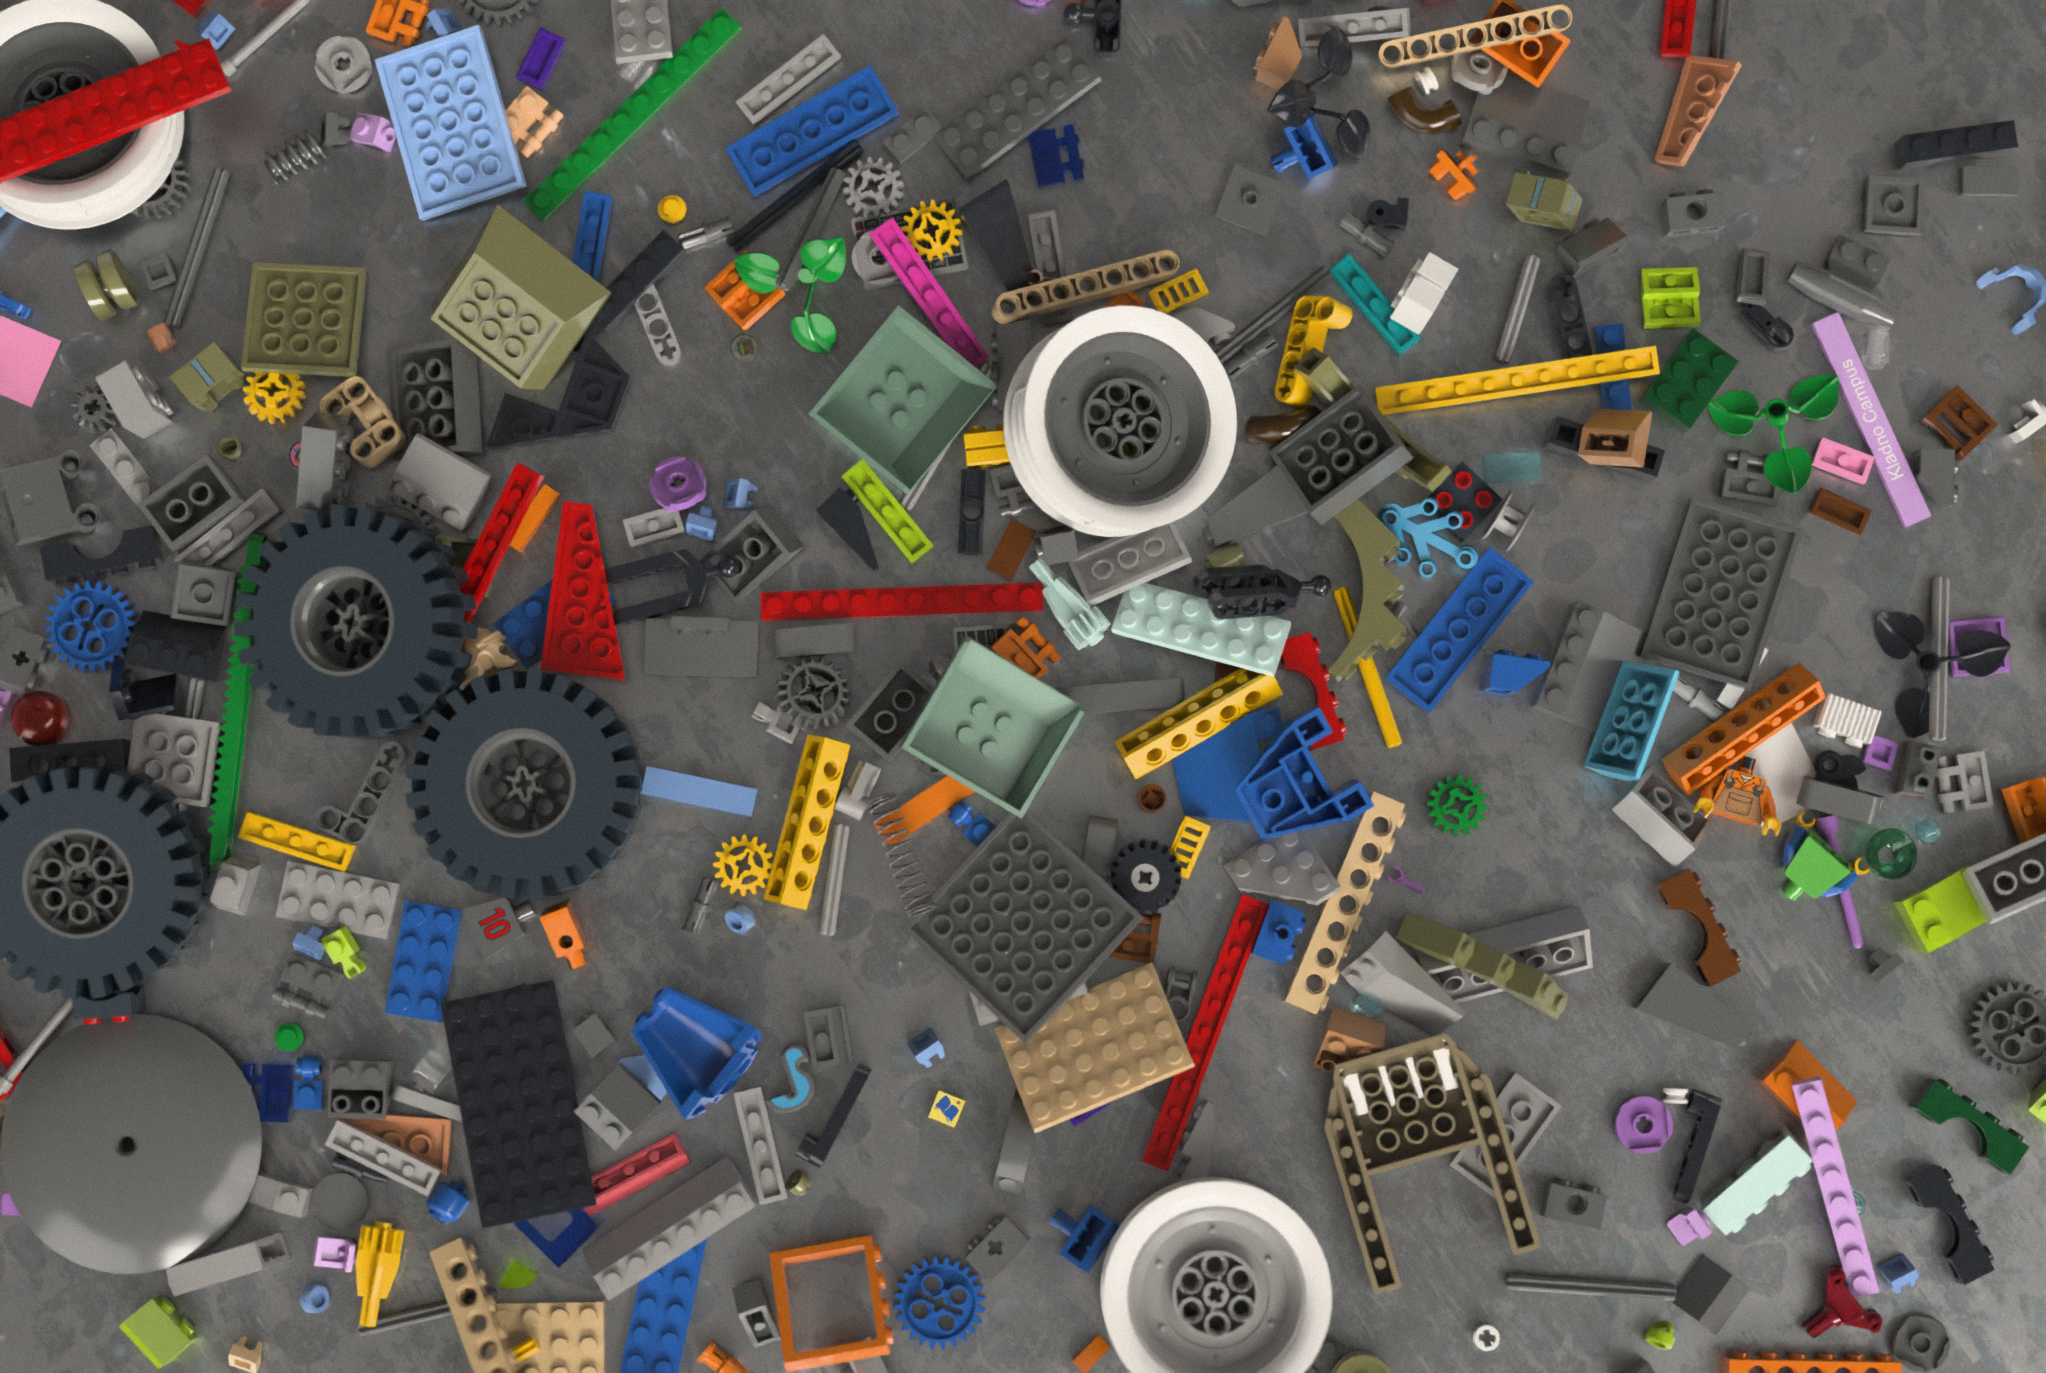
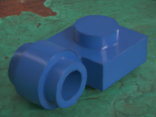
M963 800L959 803L956 802L949 809L950 813L947 817L959 828L962 824L968 826L962 834L976 847L996 828L982 813L973 819L971 814L974 810Z
M316 1055L298 1057L296 1073L297 1075H302L304 1080H294L293 1109L322 1110L324 1109L325 1080H315V1076L322 1073V1058H317Z

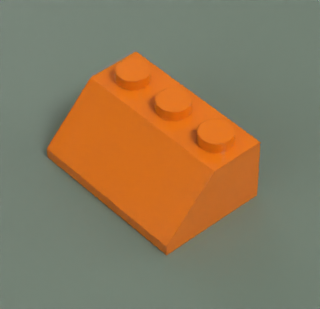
M1496 0L1483 20L1521 13L1527 10L1512 0ZM1528 17L1524 20L1523 27L1528 32H1534L1539 28V21L1535 17ZM1500 23L1495 28V33L1500 38H1506L1512 32L1511 27L1507 23ZM1477 29L1469 42L1472 44L1480 43L1484 37L1482 31ZM1554 33L1481 50L1539 88L1571 40L1561 33Z
M1797 1039L1756 1078L1802 1127L1803 1123L1792 1082L1821 1076L1836 1130L1844 1124L1857 1103V1100Z

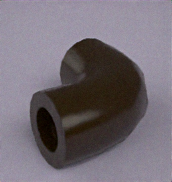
M1412 86L1404 88L1387 98L1393 112L1400 121L1418 133L1437 134L1462 124L1460 114L1451 99L1436 106H1426L1420 102Z
M1310 404L1284 414L1251 416L1246 423L1247 439L1253 444L1283 442L1322 412L1318 407Z

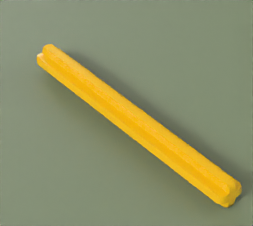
M1343 586L1335 589L1333 594L1349 640H1351L1359 617L1349 588ZM1373 657L1367 661L1362 659L1358 665L1388 748L1400 745L1402 740Z

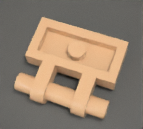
M528 86L523 89L506 110L515 146L520 140L526 143L519 152L527 159L534 151L537 152L542 147L541 142L550 132L554 133L559 127L557 123L563 118V115L557 109H554L549 117L546 116L544 112L550 106L549 103ZM536 121L542 124L533 135L527 133Z

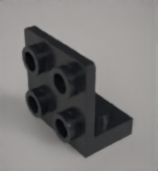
M124 659L112 662L109 695L118 721L125 719L134 720L141 716L156 713L164 714L176 708L178 686L176 674L135 681L132 669L127 670Z

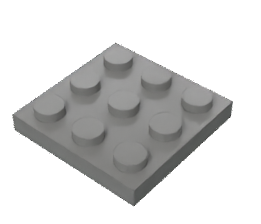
M163 714L145 715L135 719L127 773L131 775L145 773L154 778L151 784L158 791L168 788L177 796L173 803L209 807L219 745L218 738L220 737V726L222 723Z

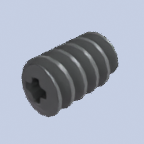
M307 129L304 130V140L297 134L294 135L295 145L285 140L284 151L276 145L274 146L276 155L273 156L267 150L264 152L266 159L264 164L277 185H280L279 176H282L285 180L290 179L289 170L299 175V165L308 170L310 168L309 159L315 164L320 163L319 154L327 159L318 140Z

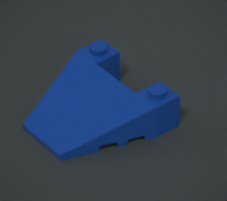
M1311 705L1289 718L1234 788L1236 795L1261 839L1294 833L1309 828L1322 827L1332 823L1350 821L1374 807L1361 781L1352 779L1331 791L1307 748L1333 732L1322 711L1317 706Z
M1279 707L1252 712L1172 760L1184 815L1252 823L1234 788L1260 756L1257 742L1274 738L1283 726Z

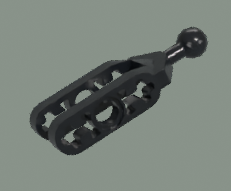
M682 549L605 569L608 585H614L683 566L689 591L615 610L613 611L615 625L623 626L701 604L709 578L718 575L725 578L734 577L739 571L737 559L732 556H724L719 560L718 564L705 567L689 550Z
M1260 564L1206 568L1199 571L1193 580L1200 595L1209 597L1208 607L1214 617L1218 619L1279 615L1285 612L1287 608H1296L1301 593L1312 592L1315 596L1323 597L1332 588L1330 579L1325 575H1317L1311 581L1300 582L1298 579L1278 569L1272 570ZM1241 577L1238 584L1229 586L1232 579ZM1254 598L1250 605L1242 606L1246 599Z

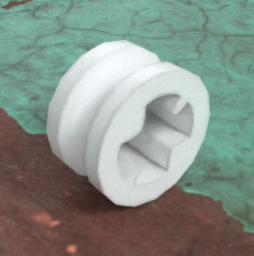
M1424 67L1422 73L1418 71L1414 73L1417 86L1424 95L1429 94L1430 89H1438L1437 80L1429 67Z
M1663 1088V1092L1666 1094L1663 1103H1689V1100L1686 1099V1093H1689V1089Z
M1480 1324L1473 1331V1342L1481 1350L1491 1351L1498 1346L1500 1335L1492 1325ZM1483 1330H1488L1489 1334L1494 1336L1493 1341L1489 1340L1490 1344L1484 1345V1342L1479 1339L1480 1333L1484 1335Z

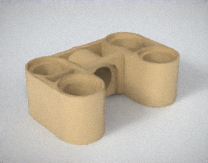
M358 376L350 377L321 399V412L331 414L332 408L335 405L341 404L340 410L335 413L336 415L349 416L350 420L357 416L367 429L355 438L350 446L351 455L364 467L373 468L378 466L404 446L406 436L403 430L393 418V414L387 405L363 378ZM364 388L360 396L354 397L357 389ZM389 431H394V436L389 440H385V435ZM371 447L370 454L362 457L363 450Z

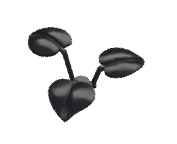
M1333 26L1322 36L1318 45L1319 62L1324 69L1328 70L1327 73L1307 84L1298 79L1287 81L1278 90L1267 111L1293 128L1302 127L1306 123L1309 113L1339 118L1342 121L1336 129L1339 143L1352 156L1362 158L1367 152L1370 140V125L1365 114L1354 109L1350 110L1345 116L1342 113L1313 107L1316 104L1317 98L1311 88L1332 77L1333 73L1338 77H1344L1352 65L1353 54L1350 42L1338 26Z
M1879 612L1877 615L1876 633L1883 651L1888 656L1901 660L1905 659L1912 650L1918 656L1916 660L1918 669L1924 673V690L1909 688L1899 696L1896 703L1898 718L1911 738L1929 733V677L1941 669L1943 662L1963 660L1964 669L1969 674L1976 677H1986L1992 675L2000 668L2011 649V644L2002 636L1989 631L1976 630L1966 633L1959 639L1958 649L1962 655L1939 657L1933 651L1921 652L1916 647L1922 643L1925 637L1924 625L1917 616L1907 612Z

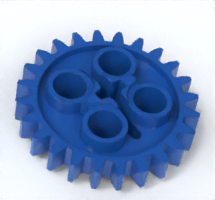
M86 581L85 589H83L81 584L75 583V592L65 588V598L55 596L59 605L57 607L49 605L48 608L54 614L53 616H45L44 619L52 623L51 626L44 628V631L52 633V636L46 639V642L56 644L51 649V653L57 654L61 652L58 659L59 662L64 663L69 659V668L74 669L78 665L79 671L85 672L89 665L90 672L97 673L98 665L102 670L108 671V662L117 661L118 656L126 658L124 649L125 647L128 648L132 633L131 628H134L137 624L131 621L130 618L134 617L137 612L127 610L132 602L129 600L122 601L125 595L123 592L119 591L114 594V586L109 585L104 591V583L98 581L94 589L93 583ZM89 601L91 609L88 614L82 615L80 606L83 602ZM103 604L104 608L99 612V607ZM114 613L116 622L112 627L108 628L105 624V619L109 614ZM88 623H93L96 626L95 631H90L87 628ZM75 626L78 634L74 640L70 641L67 637V632L71 627ZM101 639L103 648L100 652L94 653L92 650L93 642ZM83 643L84 647L82 650H80L79 646Z
M934 1255L933 1263L929 1264L924 1257L922 1258L923 1267L919 1268L913 1263L912 1269L914 1273L911 1274L904 1271L903 1275L907 1281L897 1282V1286L903 1291L894 1293L893 1297L900 1299L901 1302L894 1304L893 1309L901 1310L902 1313L898 1314L895 1319L896 1321H905L901 1331L911 1329L910 1340L916 1336L920 1337L919 1346H922L928 1340L932 1350L936 1342H940L942 1350H945L947 1341H950L953 1347H957L956 1338L960 1337L966 1342L967 1336L965 1332L969 1331L973 1334L976 1332L972 1323H982V1319L976 1314L985 1312V1308L978 1305V1303L986 1300V1296L977 1295V1292L983 1288V1284L974 1285L973 1282L977 1279L978 1275H967L970 1269L969 1265L961 1270L959 1268L960 1259H957L952 1265L949 1264V1256L946 1255L943 1263H939L937 1255ZM929 1276H936L940 1280L941 1285L937 1290L932 1291L925 1287L924 1280ZM955 1288H962L965 1290L967 1297L962 1302H955L950 1297L951 1291ZM920 1290L934 1299H938L941 1295L945 1297V1304L959 1308L963 1313L961 1315L957 1314L945 1306L936 1309L934 1301L918 1296L916 1291ZM918 1302L925 1303L929 1312L922 1317L916 1316L912 1310L913 1305ZM944 1314L951 1315L955 1321L954 1325L948 1329L942 1328L938 1323L940 1316Z

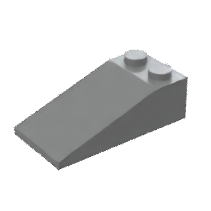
M1387 931L1383 932L1359 951L1340 972L1347 982L1360 994L1430 1036L1439 1035L1466 1014Z

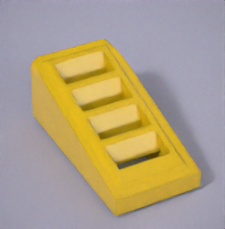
M1197 269L1147 292V296L1154 309L1167 315L1210 294ZM1191 278H1193L1199 289L1197 293H1194L1188 282ZM1183 283L1189 297H1184L1178 285ZM1172 288L1180 300L1176 303L1169 292ZM1162 293H1164L1167 301L1170 304L1167 307H1165L1159 296Z
M1183 816L1170 847L1172 852H1175L1178 847L1192 853L1191 858L1176 853L1178 860L1188 864L1186 869H1181L1182 877L1186 879L1191 874L1211 827L1187 816ZM1186 826L1200 831V837L1186 832ZM1181 837L1196 842L1195 848L1180 842Z

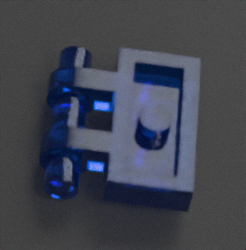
M1074 124L1063 126L1065 135L1063 138L1057 139L1055 128L1032 132L1027 136L1038 190L1065 185L1064 173L1072 172L1074 181L1085 179L1083 173L1085 163L1084 159L1080 158L1078 148L1080 139L1079 135L1075 133ZM1067 148L1070 161L1062 163L1059 149Z
M244 1063L243 1074L251 1087L253 1095L254 1084H261L260 1101H256L258 1110H260L261 1122H290L293 1065L262 1064V1074L255 1075V1063Z

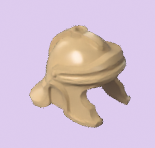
M477 628L476 639H463L461 651L470 653L473 656L470 666L463 668V674L466 677L460 684V689L464 690L471 686L470 680L482 675L492 677L498 675L499 670L504 669L516 670L513 666L518 664L517 660H512L508 655H503L499 652L505 647L503 642L506 640V637L501 635L502 633L499 630L491 633L487 628Z

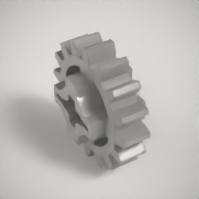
M868 157L867 164L865 165L858 160L857 170L853 168L848 169L852 177L844 178V183L849 187L844 188L843 193L847 196L851 195L846 200L847 205L855 204L854 213L857 214L863 210L864 218L866 219L870 213H874L875 218L879 219V212L882 211L889 216L890 206L898 208V203L895 199H903V193L897 190L904 187L903 181H896L901 176L900 172H891L893 164L890 162L884 166L882 158H879L877 163H873L871 157ZM871 171H879V172H882L883 174H882V175H876V174L871 173ZM861 177L862 184L855 191V184L858 178ZM873 183L874 186H878V192L874 193L872 190H869L868 185ZM892 185V192L886 200L885 191ZM870 201L874 202L876 205H867L864 202Z

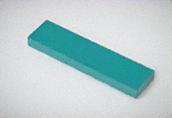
M1350 253L1328 269L1332 279L1399 357L1421 339L1420 335L1390 319L1395 310L1391 307L1392 302Z

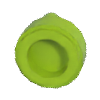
M1658 1321L1653 1327L1647 1329L1644 1338L1647 1343L1654 1347L1669 1350L1672 1348L1675 1340L1672 1335L1674 1327L1669 1321Z

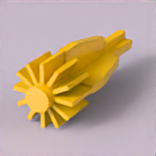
M375 1221L374 1226L361 1225L355 1259L357 1295L363 1296L359 1325L365 1327H376L380 1298L387 1299L399 1268L404 1230L392 1228V1223Z

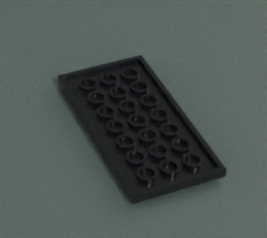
M554 980L441 1002L482 1229L596 1206L597 1203L581 1120L574 1113L578 1108Z

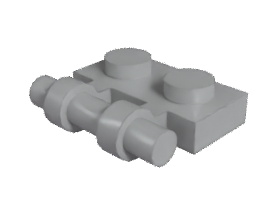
M1985 751L1954 755V767H1948L1946 756L1939 757L1935 778L1938 777L1941 794H1938L1939 803L1943 805L1944 814L1955 812L1954 801L1961 800L1963 811L1994 807ZM1951 775H1957L1959 792H1952Z

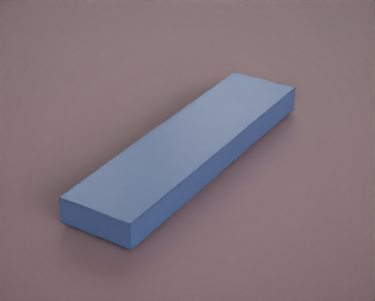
M646 766L641 794L752 817L758 789Z

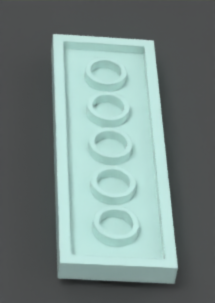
M1143 583L1124 592L1111 628L1112 633L1274 677L1291 628L1290 621L1272 616L1218 619L1214 617L1209 609L1208 599L1148 583Z

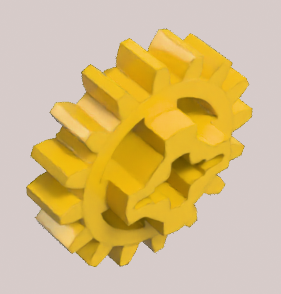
M932 200L930 206L926 207L922 201L920 202V210L914 207L910 208L913 214L912 217L904 216V221L908 223V226L901 227L903 233L908 234L906 238L913 248L918 251L917 253L921 259L924 255H927L929 262L933 261V256H938L939 260L943 261L944 252L952 255L951 246L959 247L960 245L955 237L962 236V230L955 227L959 226L961 221L960 219H952L956 214L954 209L946 212V203L943 202L940 207H936L935 200ZM931 213L939 214L945 219L939 221L933 218ZM922 217L923 221L920 227L914 229L915 223ZM928 219L934 228H939L935 231L936 242H934L929 233L924 234V232L928 231ZM950 231L947 242L942 245L941 239L943 235ZM925 241L931 244L933 249H926L920 246L918 242Z
M254 372L256 375L254 378L247 376L246 380L250 386L243 387V391L249 396L243 399L246 405H250L248 409L251 414L257 413L260 421L268 417L270 424H274L276 418L285 423L286 415L289 414L294 418L296 416L293 410L295 408H303L299 400L306 399L305 393L301 391L306 387L303 381H299L301 378L299 374ZM283 378L292 384V388L289 385H284ZM257 398L265 401L266 408L258 403Z
M743 834L742 841H738L733 836L731 837V845L725 842L722 843L725 849L723 853H715L720 858V862L713 863L714 867L720 868V872L715 874V878L723 877L724 881L720 886L724 888L730 885L731 894L740 889L741 896H746L747 889H750L753 895L757 894L756 887L758 885L764 889L767 887L764 879H769L770 873H768V869H772L773 865L769 863L768 859L774 855L773 853L764 852L768 846L766 843L760 846L757 845V837L748 842L746 834ZM747 846L742 854L736 856L730 854L731 851L738 847ZM756 851L763 860V868L757 866L754 858ZM748 857V864L751 865L750 871L744 870L742 874L740 872L741 867L737 865V862L739 860L744 861ZM726 863L731 865L733 869L732 880L726 872ZM754 875L759 877L750 884L742 885L748 876Z

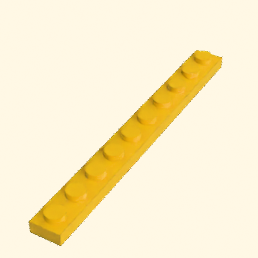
M1656 346L1376 387L1374 389L1378 409L1383 415L1659 375L1660 370Z

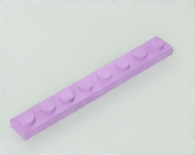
M1819 1076L1792 1082L1841 1264L1846 1274L1848 1289L1854 1297L1880 1293L1822 1078Z

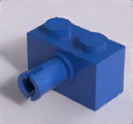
M1314 113L1309 115L1302 127L1293 128L1287 126L1284 128L1292 147L1270 157L1272 164L1282 159L1284 160L1274 166L1278 173L1300 162L1308 180L1338 164Z
M1269 900V906L1251 954L1285 965L1286 960L1291 962L1296 945L1292 943L1296 934L1301 935L1306 919L1302 918L1303 911L1274 900Z
M1090 1206L1080 1222L1069 1216L1062 1209H1058L1055 1215L1063 1219L1064 1222L1062 1223L1055 1217H1052L1050 1224L1070 1236L1059 1254L1086 1273H1089L1120 1225L1092 1206Z

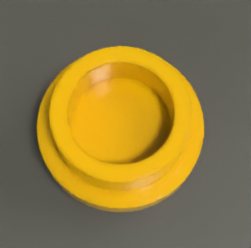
M668 195L660 201L658 213L665 222L677 223L684 218L686 205L679 196Z

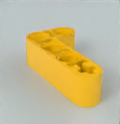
M1302 296L1296 302L1275 386V397L1277 400L1298 409L1310 403L1313 391L1295 370L1294 366L1313 347L1323 352L1328 329H1343L1350 323L1352 309L1348 305L1328 296Z

